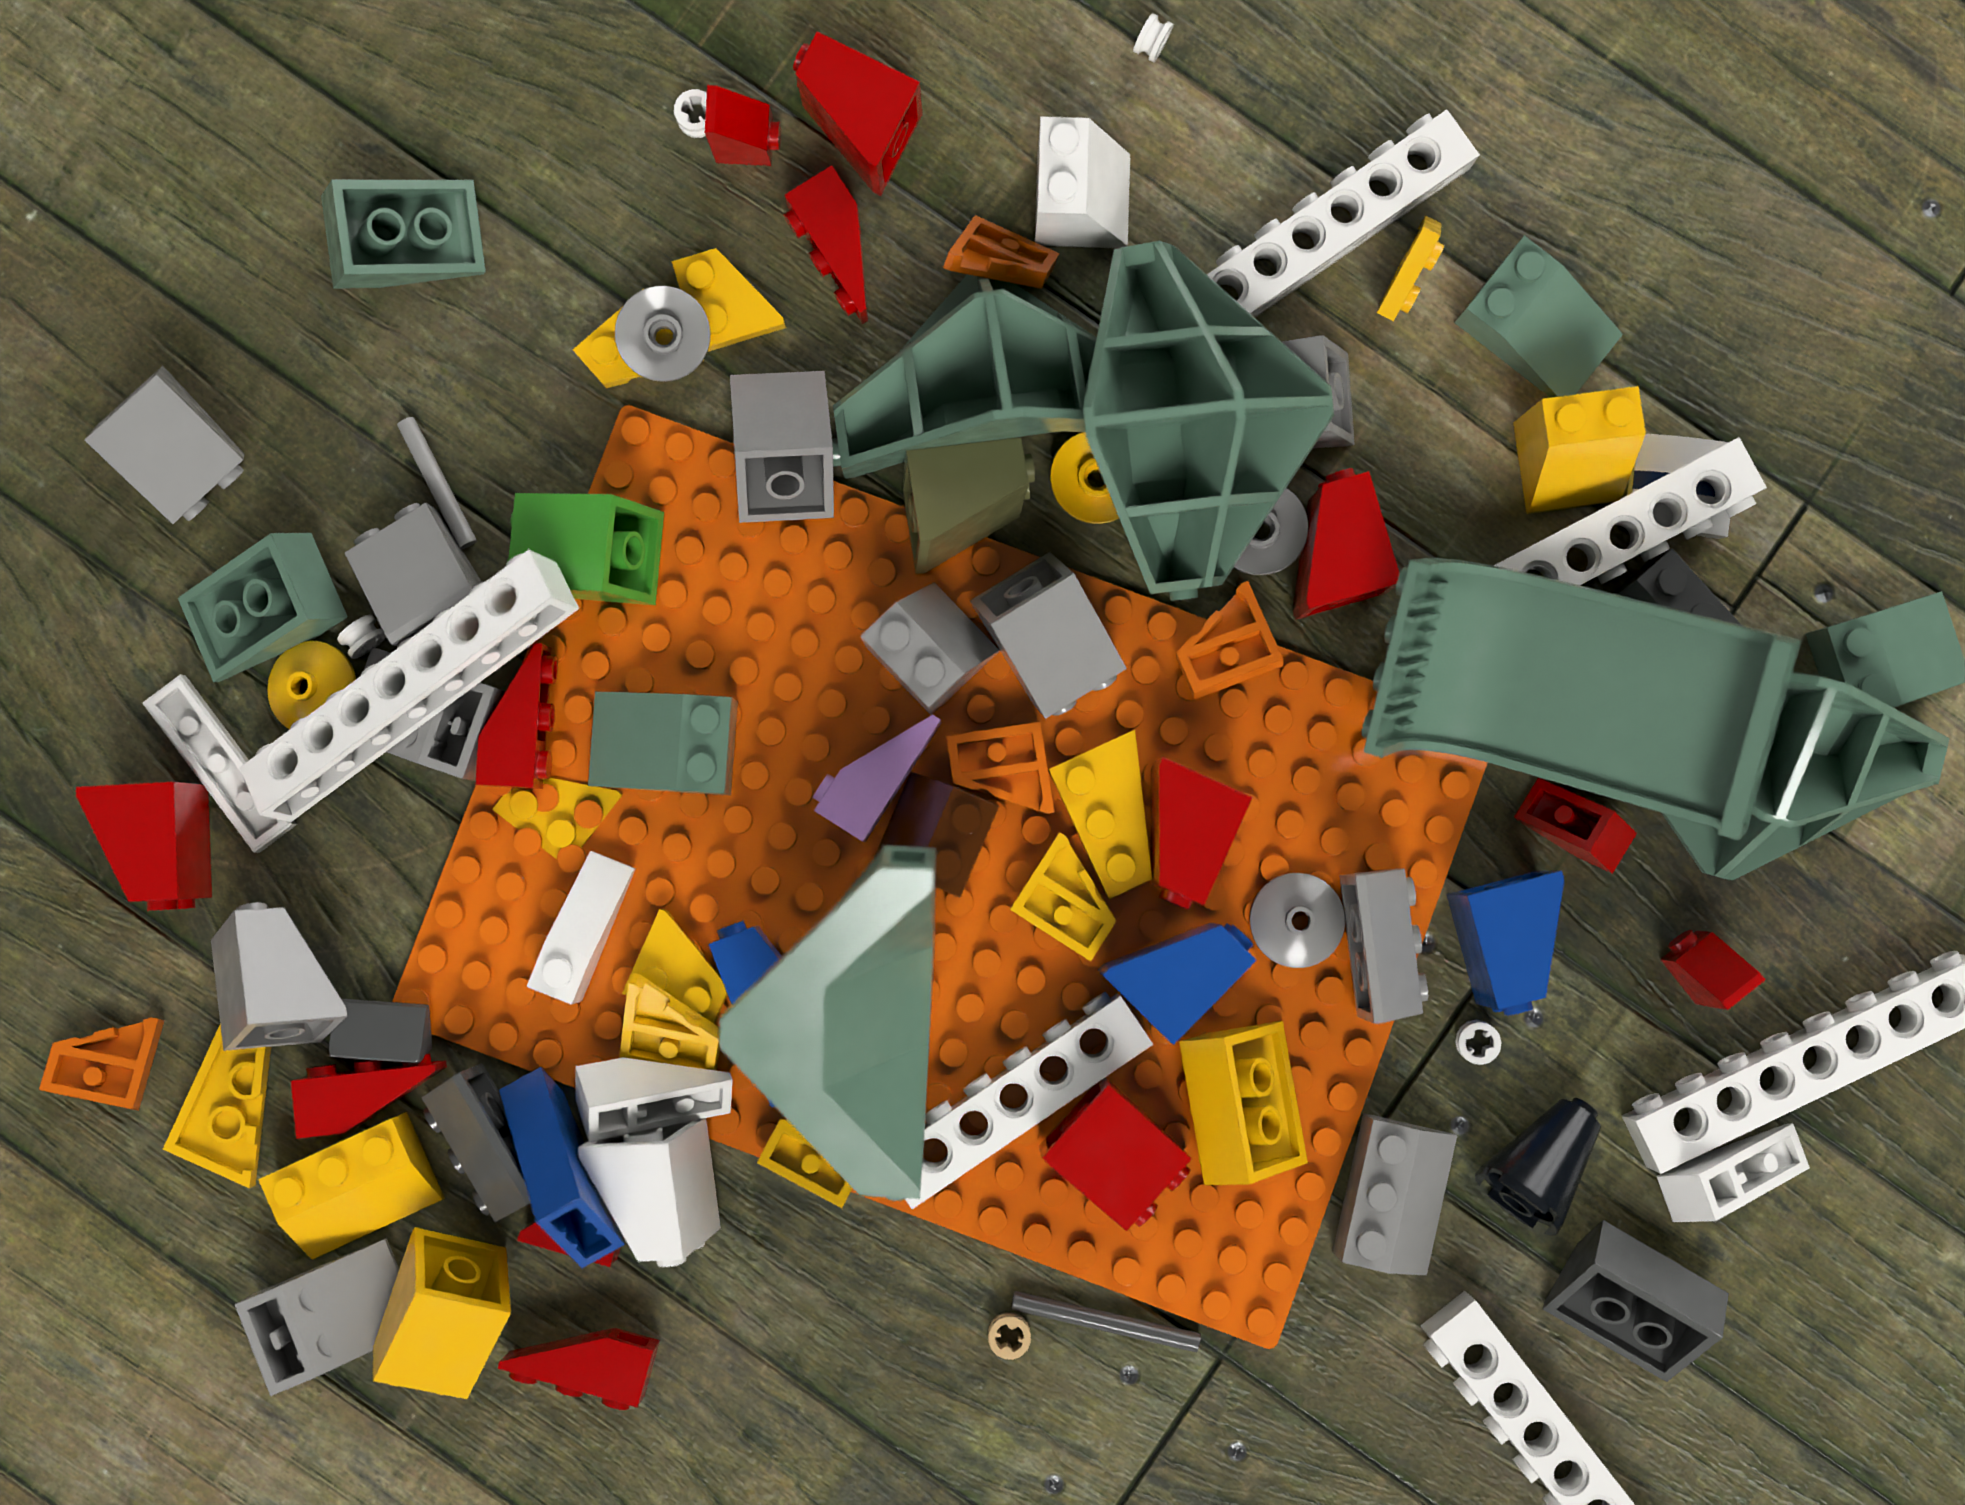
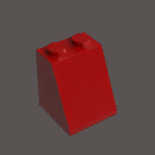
M817 31L810 45L804 43L801 46L793 64L802 105L872 192L881 196L922 117L920 82Z
M1348 468L1329 474L1325 477L1326 481L1318 485L1319 489L1308 500L1306 511L1308 536L1304 549L1300 554L1292 610L1295 620L1381 596L1397 586L1400 572L1369 471L1355 475L1353 468Z
M1165 757L1156 760L1151 768V884L1161 888L1159 898L1189 910L1192 903L1205 905L1253 797Z
M157 782L76 787V798L128 902L147 901V911L196 908L195 899L212 898L209 792L204 785L182 782Z
M1106 1077L1091 1087L1039 1145L1041 1158L1126 1232L1134 1223L1141 1227L1154 1214L1158 1207L1154 1202L1155 1199L1166 1187L1173 1191L1185 1180L1190 1173V1169L1186 1165L1192 1160L1190 1155Z

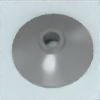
M654 286L637 292L623 305L616 320L615 341L622 359L635 373L649 380L667 382L689 375L702 363L710 345V325L704 309L690 294L675 287ZM661 329H668L673 333V339L667 345H661L656 342V334Z
M1286 488L1263 522V524L1270 528L1268 537L1264 539L1253 537L1234 568L1247 574L1269 575L1287 568L1301 554L1308 536V518L1301 501L1289 489Z
M1288 873L1272 879L1258 892L1250 910V930L1256 945L1270 960L1286 967L1305 968L1324 961L1338 947L1344 933L1345 913L1340 898L1329 884L1310 874ZM1299 911L1304 912L1308 917V924L1302 930L1295 929L1291 922L1293 915Z

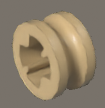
M1004 1312L998 1314L991 1321L988 1328V1342L991 1350L998 1357L1006 1360L1019 1358L1028 1350L1031 1343L1030 1327L1022 1315L1015 1312ZM1005 1324L1011 1330L1019 1327L1023 1334L1017 1335L1020 1343L1013 1347L1008 1341L1000 1344L996 1337H1001V1330L999 1328Z

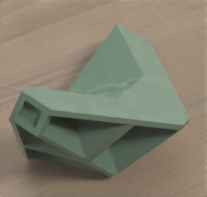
M1154 241L1114 249L1083 405L1086 438L1150 594L1169 592L1170 601L1198 598L1197 588L1223 584L1334 417L1332 389L1323 378L1176 246L1162 241Z
M967 274L896 356L833 405L837 438H832L833 467L841 466L845 479L905 462L906 450L993 441L1059 431L1086 432L1083 405L1097 337L1014 283Z
M1792 672L1746 834L1739 840L1718 835V828L1662 813V815L1702 873L1726 880H1735L1906 793L1939 784L1950 738L1850 684L1821 676Z
M883 846L881 852L834 908L720 1017V1049L860 1196L885 1197L894 1201L906 1198L920 1199L935 958L936 848Z

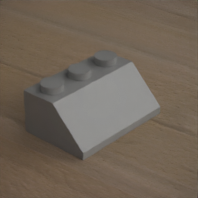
M1398 868L1339 875L1357 1017L1377 1024L1423 1014L1422 1002L1428 1001V985L1425 974L1423 972L1418 973L1416 954L1422 952V938L1419 926L1412 925L1410 906L1416 904V891L1412 877H1406L1405 869Z
M1363 1113L1333 1247L1334 1255L1342 1263L1389 1274L1427 1276L1456 1144V1134Z

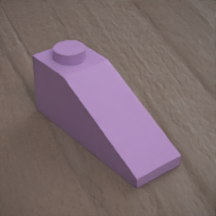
M931 715L842 768L835 778L827 774L813 796L819 802L814 811L862 842H866L941 725V720Z

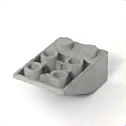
M372 647L364 670L371 665L379 663L391 653ZM478 683L389 749L387 753L462 779L476 781L478 736L505 691Z
M387 1238L253 1293L235 1304L270 1396L318 1377L373 1351V1345L399 1272V1267Z

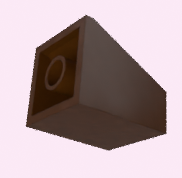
M910 772L874 859L881 852L883 846L936 848L935 887L961 897L999 805L954 786Z

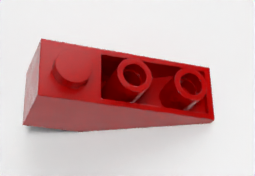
M831 165L784 195L789 211L783 215L795 236L799 239L805 235L814 248L808 254L820 275L825 277L830 274L839 289L833 293L847 316L855 312L863 325L868 321L859 211L856 201Z
M535 643L478 736L475 785L543 789V779L550 778L552 754L551 751H545L546 732H552L554 728L555 707L553 703H548L549 684L556 683L558 674V660L556 656H551L552 648L542 643Z
M431 1053L424 1055V1059L419 1063L402 1062V1065L384 1067L383 1061L364 1060L354 1062V1071L336 1072V1064L306 1068L307 1076L291 1080L296 1139L342 1134L358 1128L445 1069L447 1061L431 1062Z
M610 1328L511 1350L499 1361L497 1369L510 1372L509 1377L520 1383L536 1384L540 1380L556 1385L555 1390L561 1394L582 1397L586 1393L602 1398L601 1402L605 1406L618 1410H628L630 1406L638 1408L645 1396L660 1340L618 1328Z

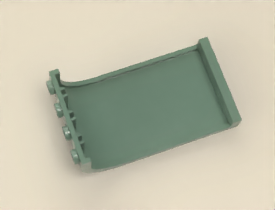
M1421 558L1410 560L1408 567L1405 566L1401 570L1396 586V594L1401 596L1397 615L1391 616L1385 631V643L1389 644L1385 663L1382 662L1378 666L1373 682V689L1378 691L1374 710H1369L1362 727V737L1367 738L1364 753L1382 758L1403 750H1424L1468 757L1719 829L1718 835L1739 840L1746 834L1801 640L1543 576L1481 563L1445 558Z

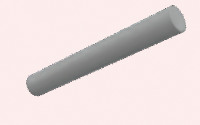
M408 417L401 420L397 426L459 548L465 549L474 545L477 539L415 418Z

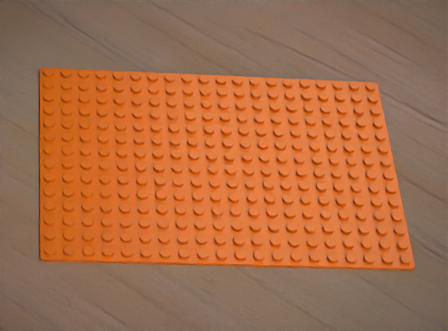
M631 405L622 407L588 494H612L664 512L656 605L575 599L579 609L529 646L524 660L535 643H542L552 648L551 656H556L558 660L557 680L555 684H549L548 703H553L555 707L554 728L552 732H546L545 751H551L552 754L550 778L588 785L595 691L732 697L738 701L731 796L601 787L617 790L622 796L603 821V809L597 802L592 800L580 802L574 811L575 821L583 828L591 829L597 827V829L582 848L578 845L570 844L567 847L561 848L557 859H555L541 848L542 837L538 831L532 828L518 830L492 810L500 798L510 793L513 788L475 785L392 1002L427 1004L430 1010L432 1035L531 1072L542 1067L553 1080L575 1088V1066L619 1058L626 995L622 994L659 909H665L671 913L674 921L688 938L694 941L714 969L718 970L709 944L720 940L717 930L743 920L747 929L758 925L783 957L834 908L874 860L909 775L866 842H862L814 811L819 802L813 796L827 774L835 778L842 768L931 716L866 648L861 635L897 601L935 582L998 648L970 600L1040 557L985 537L924 574H915L905 507L833 481L834 518L739 523L734 443ZM1069 568L1075 574L1127 669L1119 673L1117 679L1110 686L1098 691L1092 690L1078 698L1076 705L1066 713L1057 716L1051 715L1045 719L1033 705L1001 651H999L933 714L942 723L911 770V772L954 786L999 805L961 897L935 887V958L926 1113L946 1100L950 1106H953L965 1098L967 1095L963 1088L983 1074L987 1073L989 1078L992 1079L1007 1068L1003 1061L1019 1049L1027 1046L1029 1051L1032 1052L1044 1044L1046 1040L1042 1035L1057 1023L1066 1019L1071 1025L1085 1016L1086 1013L1082 1007L1098 995L1106 992L1111 998L1118 993L1153 1045L1106 1076V1078L1190 1155L1192 1160L1186 1165L1190 1169V1173L1175 1190L1170 1191L1166 1187L1155 1199L1154 1202L1158 1207L1141 1227L1134 1223L1126 1232L1041 1158L1040 1143L1091 1089L1090 1087L914 1209H911L905 1199L894 1201L885 1197H862L1263 1348L1272 1349L1278 1344L1395 1020L1374 1024L1357 1017L1346 925L1338 947L1324 961L1305 968L1286 967L1270 960L1256 945L1250 930L1252 903L1261 888L1272 879L1288 873H1305L1316 876L1329 884L1337 893L1343 905L1339 875L1395 868L1405 869L1406 877H1412L1416 891V904L1410 906L1412 925L1419 926L1423 943L1488 762L1424 750H1403L1382 758L1364 753L1367 738L1362 737V727L1369 710H1374L1378 691L1373 689L1374 681L1278 646L1283 657L1282 667L1194 700L1177 661L1176 652L1191 636L1197 635L1203 629L1204 622L1207 619ZM1040 722L1049 770L1135 730L1150 863L1151 768L1159 758L1165 757L1253 798L1205 905L1192 903L1188 910L1171 904L1158 897L1161 888L1152 885L1151 880L1108 899L1050 773L1049 780L1054 805V813L1050 814L955 785L952 779L946 736ZM543 784V789H533L531 791L537 798V810L540 812L552 811L559 803V793L550 784ZM1059 832L1067 837L1071 847L1094 882L1099 894L1116 919L1115 925L1092 961L1087 960L1010 910ZM593 851L636 869L584 998L581 1002L571 1005L526 986L544 942L589 852ZM1299 911L1293 915L1291 920L1293 927L1297 930H1302L1307 926L1308 917L1304 912ZM1208 923L1219 924L1223 927L1226 923L1230 926L1233 924L1253 943L1248 952L1256 959V962L1174 1045L1098 971L1106 962ZM728 995L715 1022V1025L720 1027L721 1015L732 1005ZM1283 1021L1308 1163L1252 1184L1204 1185L1179 1041L1211 1032ZM1096 1028L1086 1030L1080 1037L1079 1044L1081 1050L1087 1054H1097L1102 1051L1106 1044L1105 1033ZM719 1049L716 1071L729 1072L733 1079L731 1113L706 1118L709 1139L760 1157L779 1120L788 1119L776 1107L771 1108L768 1098ZM1049 1056L1042 1061L1039 1072L1044 1079L1057 1081L1065 1075L1067 1064L1059 1056ZM1011 1083L1003 1087L999 1098L1006 1107L1017 1108L1025 1103L1027 1091L1022 1085ZM969 1111L961 1117L959 1123L965 1133L978 1135L986 1129L988 1121L981 1112ZM930 1138L924 1141L923 1157L927 1161L939 1162L946 1157L948 1149L943 1141L937 1138ZM852 1189V1193L859 1195L854 1189Z

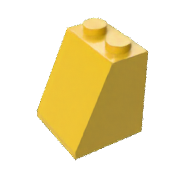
M1639 386L1544 398L1513 422L1526 514L1614 503L1622 499L1646 435Z
M414 1227L373 1345V1381L468 1399L511 1314L506 1247Z

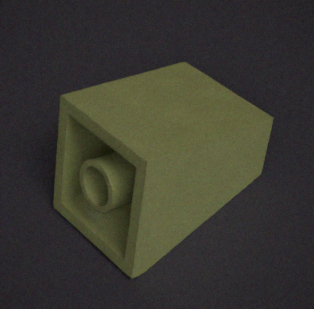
M1021 437L906 450L902 490L915 574H924L1020 517L1024 500L1030 499L1029 483L1035 481L1033 457L1031 453L1024 454Z

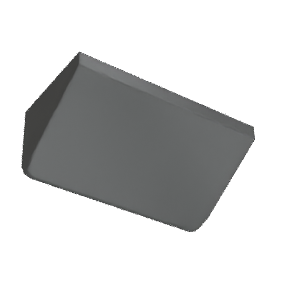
M341 999L346 1006L347 1017L330 1033V1057L419 1063L424 1059V1055L428 1054L432 1049L429 1005Z

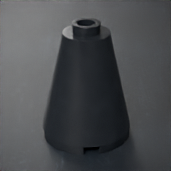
M1573 1098L1572 1101L1560 1099L1482 1165L1475 1174V1181L1480 1186L1485 1179L1492 1187L1487 1195L1507 1213L1525 1225L1534 1228L1539 1221L1549 1226L1544 1234L1550 1236L1557 1235L1564 1224L1601 1130V1125L1596 1119L1598 1116L1597 1111L1579 1098Z

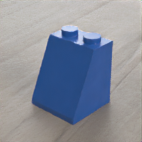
M1533 871L1446 894L1476 1004L1492 1008L1493 1012L1503 1011L1504 1015L1508 1016L1530 1011L1533 1009L1531 1001L1546 998L1564 886L1562 871Z
M1208 923L1106 962L1098 971L1174 1045L1256 962V959L1248 952L1253 943L1233 924L1230 926L1228 923L1224 927L1219 924Z

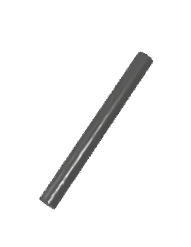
M1014 1291L1011 1310L1196 1353L1199 1349L1201 1333L1019 1291Z

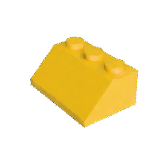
M1283 1021L1211 1032L1179 1041L1204 1185L1252 1184L1308 1163Z
M407 1112L258 1179L277 1224L312 1260L445 1199Z

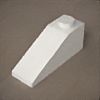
M589 852L544 942L526 987L571 1005L583 1000L636 868L596 852Z
M623 1057L575 1066V1101L588 1141L591 1142L731 1113L733 1079L729 1072Z
M1789 1123L1697 1156L1658 1175L1657 1179L1673 1222L1717 1221L1808 1170L1810 1167L1794 1124Z

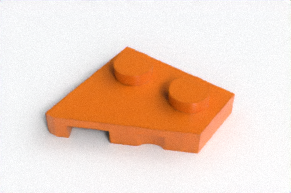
M1040 722L946 736L953 784L1042 813H1054Z

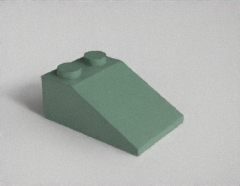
M332 179L321 195L333 289L382 288L483 275L486 272L474 180Z
M1525 235L1509 252L1454 322L1550 398L1575 395L1623 335L1567 269Z
M270 533L178 597L213 682L223 681L278 656L302 642L311 641L348 617L312 533Z
M1942 591L1806 633L1819 676L1850 684L1891 707H1897L1965 683V659Z
M595 691L588 786L731 796L738 701L732 697Z

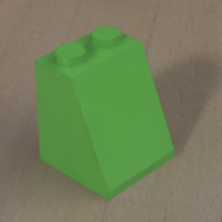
M515 493L514 509L511 514L512 529L507 563L513 557L531 550L557 562L574 599L656 605L664 512L612 494Z

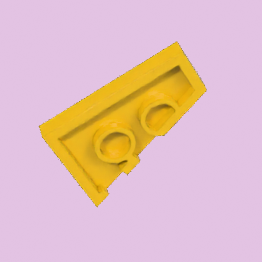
M1135 730L1050 768L1048 771L1107 898L1111 899L1152 880Z
M219 1025L163 1150L247 1188L256 1186L271 1047L223 1051L221 1025Z

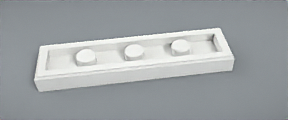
M177 676L142 703L254 853H260L297 825L294 820L288 822L258 814L239 768L249 759L187 676Z

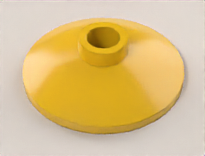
M1086 432L1079 433L1061 446L1053 460L1050 475L1053 494L1063 510L1075 519L1091 524H1104L1119 519V516L1106 485L1094 488L1088 483V476L1091 473L1101 472L1087 441Z
M319 641L302 642L286 650L275 662L268 679V700L275 717L290 730L294 722L310 715L322 706L331 694L343 690L356 680L351 662L338 648ZM305 678L308 682V688L305 693L301 694L300 687Z

